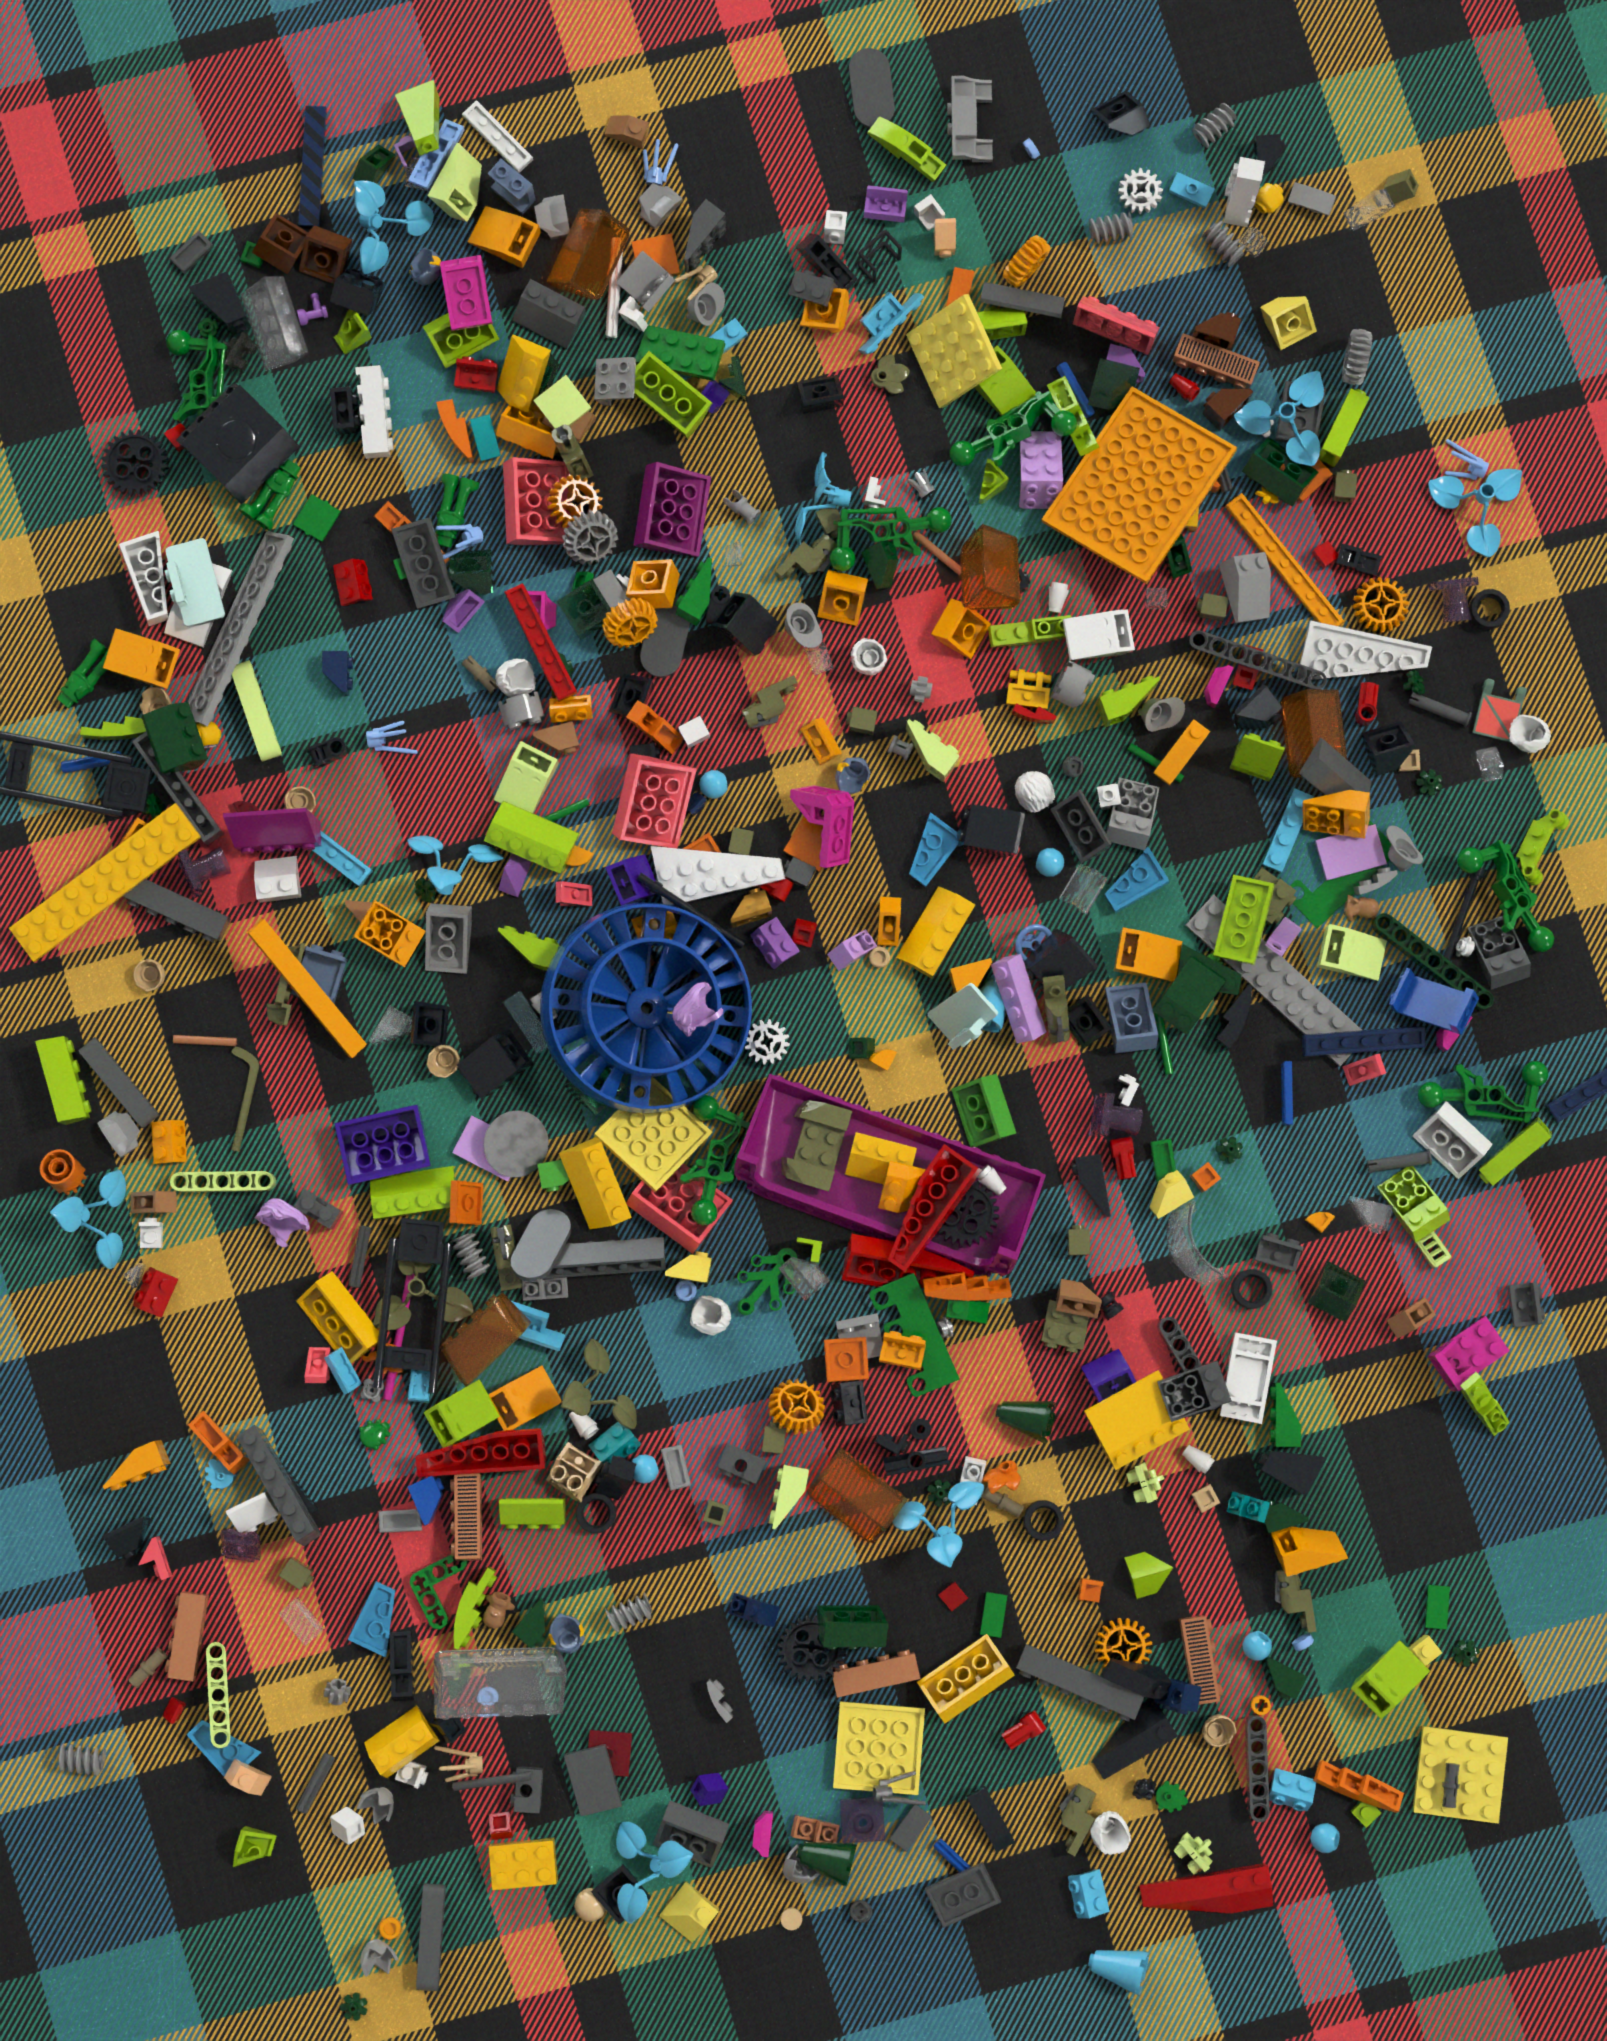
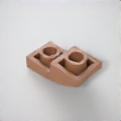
M795 1815L790 1836L813 1842L836 1843L840 1825Z

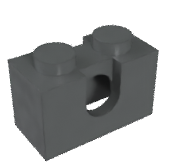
M304 1189L294 1205V1208L332 1230L343 1214V1211Z
M727 1443L717 1467L721 1468L720 1473L729 1477L735 1474L740 1477V1482L751 1486L752 1482L757 1483L766 1460ZM739 1459H743L747 1463V1469L743 1472L737 1471L735 1468V1462Z
M518 1766L516 1772L513 1771L512 1774L532 1771L534 1775L533 1780L512 1783L516 1785L515 1793H511L510 1806H514V1812L540 1813L544 1768ZM523 1784L531 1786L532 1793L530 1795L522 1794L521 1786Z

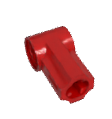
M1372 682L1360 684L1355 720L1361 726L1370 725L1377 715L1376 705L1379 685ZM1361 711H1368L1371 718H1364Z
M785 878V880L756 887L765 890L771 897L785 902L794 883Z
M1131 1136L1110 1140L1112 1157L1115 1158L1118 1180L1137 1177L1133 1159L1134 1146Z
M1035 1710L1023 1716L1019 1720L1020 1722L1001 1733L1011 1750L1027 1739L1038 1736L1047 1729Z

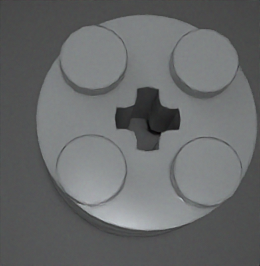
M1068 660L1065 665L1067 669L1059 675L1051 698L1074 708L1083 703L1086 697L1084 690L1092 684L1095 675L1091 674V670Z
M534 692L532 697L529 696V693L508 698L506 699V704H503L502 701L498 702L504 727H509L510 731L522 728V723L529 722L530 725L541 723V718L544 717L538 692Z

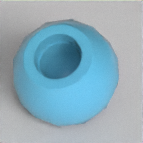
M710 770L701 777L699 782L700 790L706 797L717 799L727 792V780L722 772Z
M1054 848L1041 850L1037 858L1036 869L1040 874L1047 877L1059 874L1064 867L1063 855Z
M644 1454L632 1460L633 1463H636L633 1476L636 1482L645 1484L656 1479L659 1470L654 1457Z
M1261 1631L1249 1633L1245 1636L1242 1643L1244 1654L1254 1661L1264 1660L1270 1655L1272 1650L1271 1639Z
M1322 1823L1314 1827L1310 1839L1312 1846L1317 1851L1330 1853L1338 1847L1340 1834L1335 1826L1329 1823Z

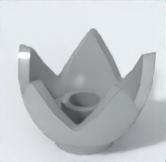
M384 1787L373 1788L364 1792L360 1796L361 1799L357 1809L372 1807L373 1824L380 1822L386 1816V1821L389 1822L394 1807L392 1793Z
M796 1845L786 1856L783 1873L791 1882L807 1883L814 1880L820 1874L799 1863L800 1859L796 1858L799 1847Z
M375 1939L366 1944L360 1957V1964L365 1977L369 1975L373 1965L389 1974L391 1957L395 1961L399 1960L394 1950L387 1943Z

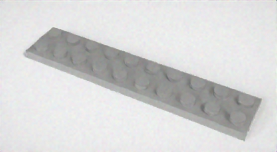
M266 531L188 700L195 723L208 727L209 723L213 720L216 707L223 698V692L231 681L233 670L240 661V655L248 644L250 633L257 624V618L265 607L267 596L274 587V581L283 567L286 555L291 550L294 538L289 535Z
M1215 895L1185 925L1213 952L1226 906ZM1262 938L1255 965L1221 958L1229 967L1242 974V978L1303 1034L1362 1030L1283 957H1280L1265 946L1266 942ZM1352 1053L1330 1054L1327 1056L1340 1067Z

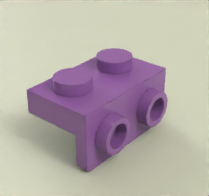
M867 186L864 218L904 223L908 191Z
M777 917L758 927L751 934L754 944L760 949L765 960L773 969L800 952Z

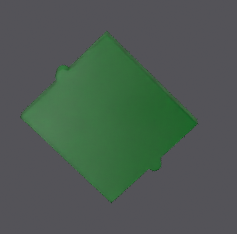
M311 494L293 525L304 531L307 536L311 535L323 542L341 511L331 506L327 500L323 501Z

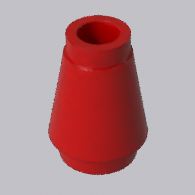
M1177 373L1169 381L1185 401L1192 402L1200 392L1197 383Z

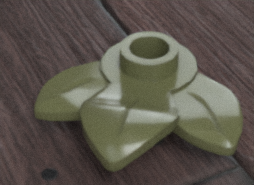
M885 355L878 361L877 368L871 373V381L878 388L884 387L891 394H899L904 391L901 382L908 377L910 370L903 364H895L894 355ZM879 374L884 376L885 379H881L879 377Z

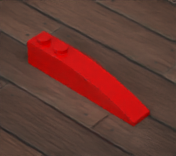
M944 1144L919 1179L917 1189L911 1199L910 1207L904 1217L901 1230L897 1235L888 1260L906 1272L954 1211L982 1170Z
M851 1234L846 1249L841 1280L881 1287L914 1273L919 1285H922V1288H924L923 1279L965 1272L966 1278H972L974 1271L947 1258L923 1250L909 1269L904 1272L888 1260L895 1243L894 1241Z
M537 1428L497 1431L417 1455L415 1457L417 1476L545 1469L546 1451L542 1430Z
M1266 1863L1139 1885L1143 1907L1237 1913L1273 1906L1272 1884L1269 1868Z

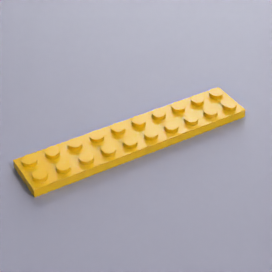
M174 803L13 924L9 929L32 961L36 962L200 839L201 835L178 804Z

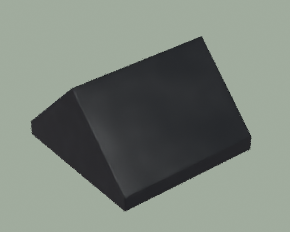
M838 375L797 382L803 414L844 406V395Z
M623 673L609 712L626 718L637 700L646 705L654 686L653 680L647 677Z
M1088 994L1068 1008L1069 1030L1083 1049L1112 1029Z
M414 1001L410 1041L413 1046L437 1047L446 1045L449 1006Z
M622 1864L613 1870L591 1892L614 1920L621 1924L625 1919L618 1908V1893L624 1884L635 1886L638 1881ZM642 1885L639 1886L638 1889L644 1890V1892H645L646 1895H647V1899L649 1900V1899L651 1898V1896H650V1895L648 1894V1892L642 1887Z

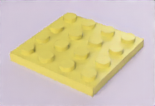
M969 294L962 295L906 334L939 408H944L1002 369Z
M651 1077L649 1106L672 1104L671 1093L655 1078ZM640 1087L634 1095L640 1098L643 1095V1089ZM683 1106L678 1109L658 1113H631L617 1110L594 1133V1136L598 1137L605 1147L656 1192L713 1132Z
M840 1701L833 1788L873 1791V1786L879 1785V1780H887L916 1771V1775L887 1785L892 1787L893 1793L918 1795L925 1708Z
M1422 1726L1413 1812L1499 1824L1508 1737ZM1446 1763L1460 1764L1458 1775L1460 1788L1457 1789L1456 1808L1442 1806L1444 1796L1442 1782L1445 1781Z

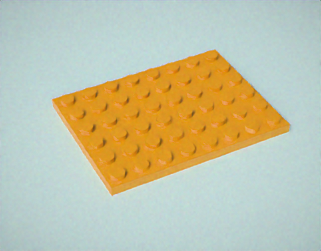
M1131 387L1096 438L1099 448L1083 457L1062 488V491H1060L1043 516L1042 523L1147 584L1237 451V447L1138 389Z

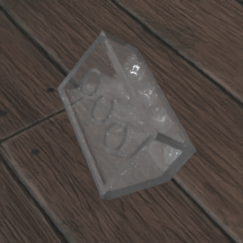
M283 276L263 277L241 294L265 370L296 362L308 353Z

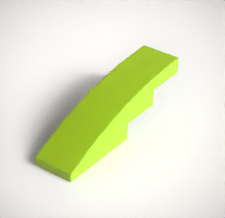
M1063 376L1048 384L1047 387L1056 406L1061 411H1070L1077 419L1076 430L1071 434V437L1080 456L1082 457L1099 448L1067 378Z
M125 716L124 724L103 721L102 729L81 727L80 735L86 739L98 740L132 739L146 732L142 718Z

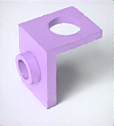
M405 136L398 143L394 144L395 151L406 173L409 172V169L401 153L416 147L412 136Z
M1284 917L1266 941L1265 946L1282 957L1301 931V928L1287 917Z

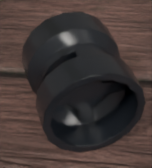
M1112 1291L1101 1298L1100 1309L1103 1310L1107 1321L1124 1309L1121 1303H1117L1115 1300L1116 1296Z

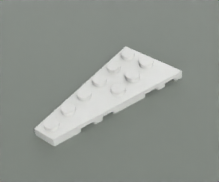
M1310 620L1300 664L1322 671L1327 678L1428 667L1432 647ZM1301 668L1298 669L1296 679H1301L1304 676V671ZM1315 674L1311 680L1323 679L1320 674Z
M651 846L658 881L663 884L662 887L685 902L785 880L780 858ZM662 897L663 904L671 906L674 905L673 903Z

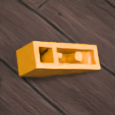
M1193 719L1153 774L1170 785L1206 739L1210 731Z

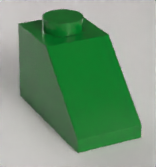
M948 1300L945 1317L987 1324L990 1303Z

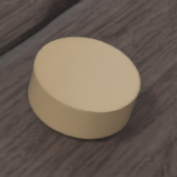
M876 947L870 952L869 961L876 968H884L890 961V953L883 947Z
M793 1907L785 1909L781 1915L783 1927L788 1930L799 1928L802 1923L801 1912Z

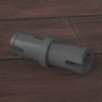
M1446 1763L1445 1781L1442 1782V1787H1444L1443 1807L1456 1808L1457 1789L1460 1788V1784H1458L1460 1764Z

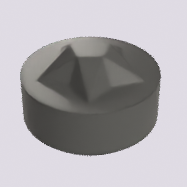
M1069 756L1064 760L1063 772L1065 775L1078 777L1082 773L1084 765L1081 758Z
M855 1901L850 1907V1915L856 1922L865 1923L872 1916V1907L866 1901Z

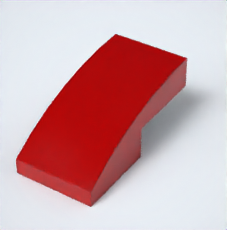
M1249 646V647L1258 649V650H1260V651H1264L1263 649L1256 648V647H1253V646ZM1243 649L1241 651L1239 659H1242L1244 657ZM1261 654L1253 656L1252 661L1254 665H1260ZM1238 663L1232 685L1253 690L1258 670Z
M1017 703L1011 713L1026 721L1041 724H1053L1057 717L1040 706L1033 713Z

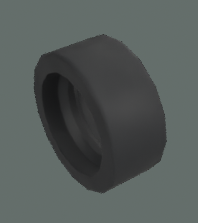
M1485 589L1477 593L1471 600L1468 608L1469 617L1478 628L1494 630L1500 627L1508 618L1510 612L1509 601L1500 591ZM1484 598H1493L1499 602L1501 614L1498 619L1485 621L1480 618L1477 613L1478 603Z
M1248 1269L1240 1272L1234 1278L1231 1284V1293L1239 1306L1246 1309H1257L1263 1307L1270 1300L1273 1286L1270 1278L1264 1272L1257 1269ZM1247 1277H1256L1263 1283L1264 1293L1257 1301H1247L1240 1294V1284Z
M591 1493L583 1497L582 1502L578 1503L576 1509V1519L579 1525L585 1531L593 1534L608 1530L616 1518V1506L613 1500L599 1493ZM596 1500L603 1502L609 1510L608 1519L605 1523L598 1526L589 1524L584 1517L585 1506L589 1502Z
M1038 1500L1030 1504L1025 1510L1023 1524L1027 1533L1033 1538L1040 1541H1048L1057 1537L1062 1531L1064 1516L1061 1509L1055 1503L1047 1500ZM1039 1508L1050 1509L1056 1517L1055 1527L1047 1533L1037 1532L1031 1524L1032 1514Z

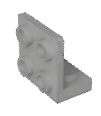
M641 251L619 277L617 284L640 302L642 307L649 312L673 284L675 279L649 255Z
M634 357L596 359L594 400L603 406H611V400L634 398L636 359Z
M877 1313L836 1321L839 1339L866 1337L867 1357L880 1356L883 1342Z

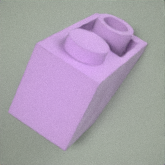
M865 929L840 943L827 955L838 971H841L872 951L877 945Z

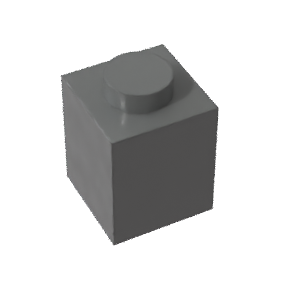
M793 857L791 862L787 860L783 870L786 879L807 889L816 871V867Z

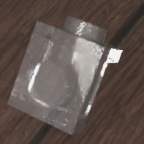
M823 641L815 648L803 647L814 676L833 669L827 647Z
M1497 747L1477 750L1476 758L1482 771V781H1495L1502 778L1503 762Z

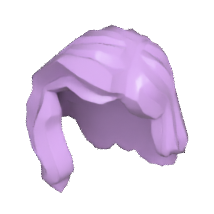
M706 982L697 983L692 986L673 1008V1020L687 1037L692 1034L696 1027L706 1026L723 1014L722 1008L715 1012L707 1007L705 998L712 987Z
M278 1198L270 1199L264 1203L260 1212L255 1216V1219L260 1223L269 1226L271 1235L275 1237L276 1243L281 1247L289 1246L286 1241L292 1232L299 1229L308 1232L310 1229L309 1221L304 1214Z

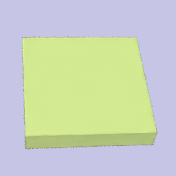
M567 375L533 400L554 428L565 424L570 426L592 409Z

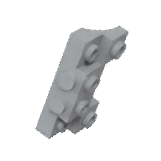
M951 76V103H947V116H951V123H947V135H951L952 160L972 159V162H993V140L976 139V103H992V80Z

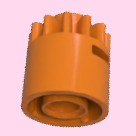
M61 1149L53 1150L41 1161V1176L58 1193L64 1192L66 1195H69L70 1191L77 1193V1187L84 1186L81 1181L87 1179L84 1175L85 1168L68 1151Z

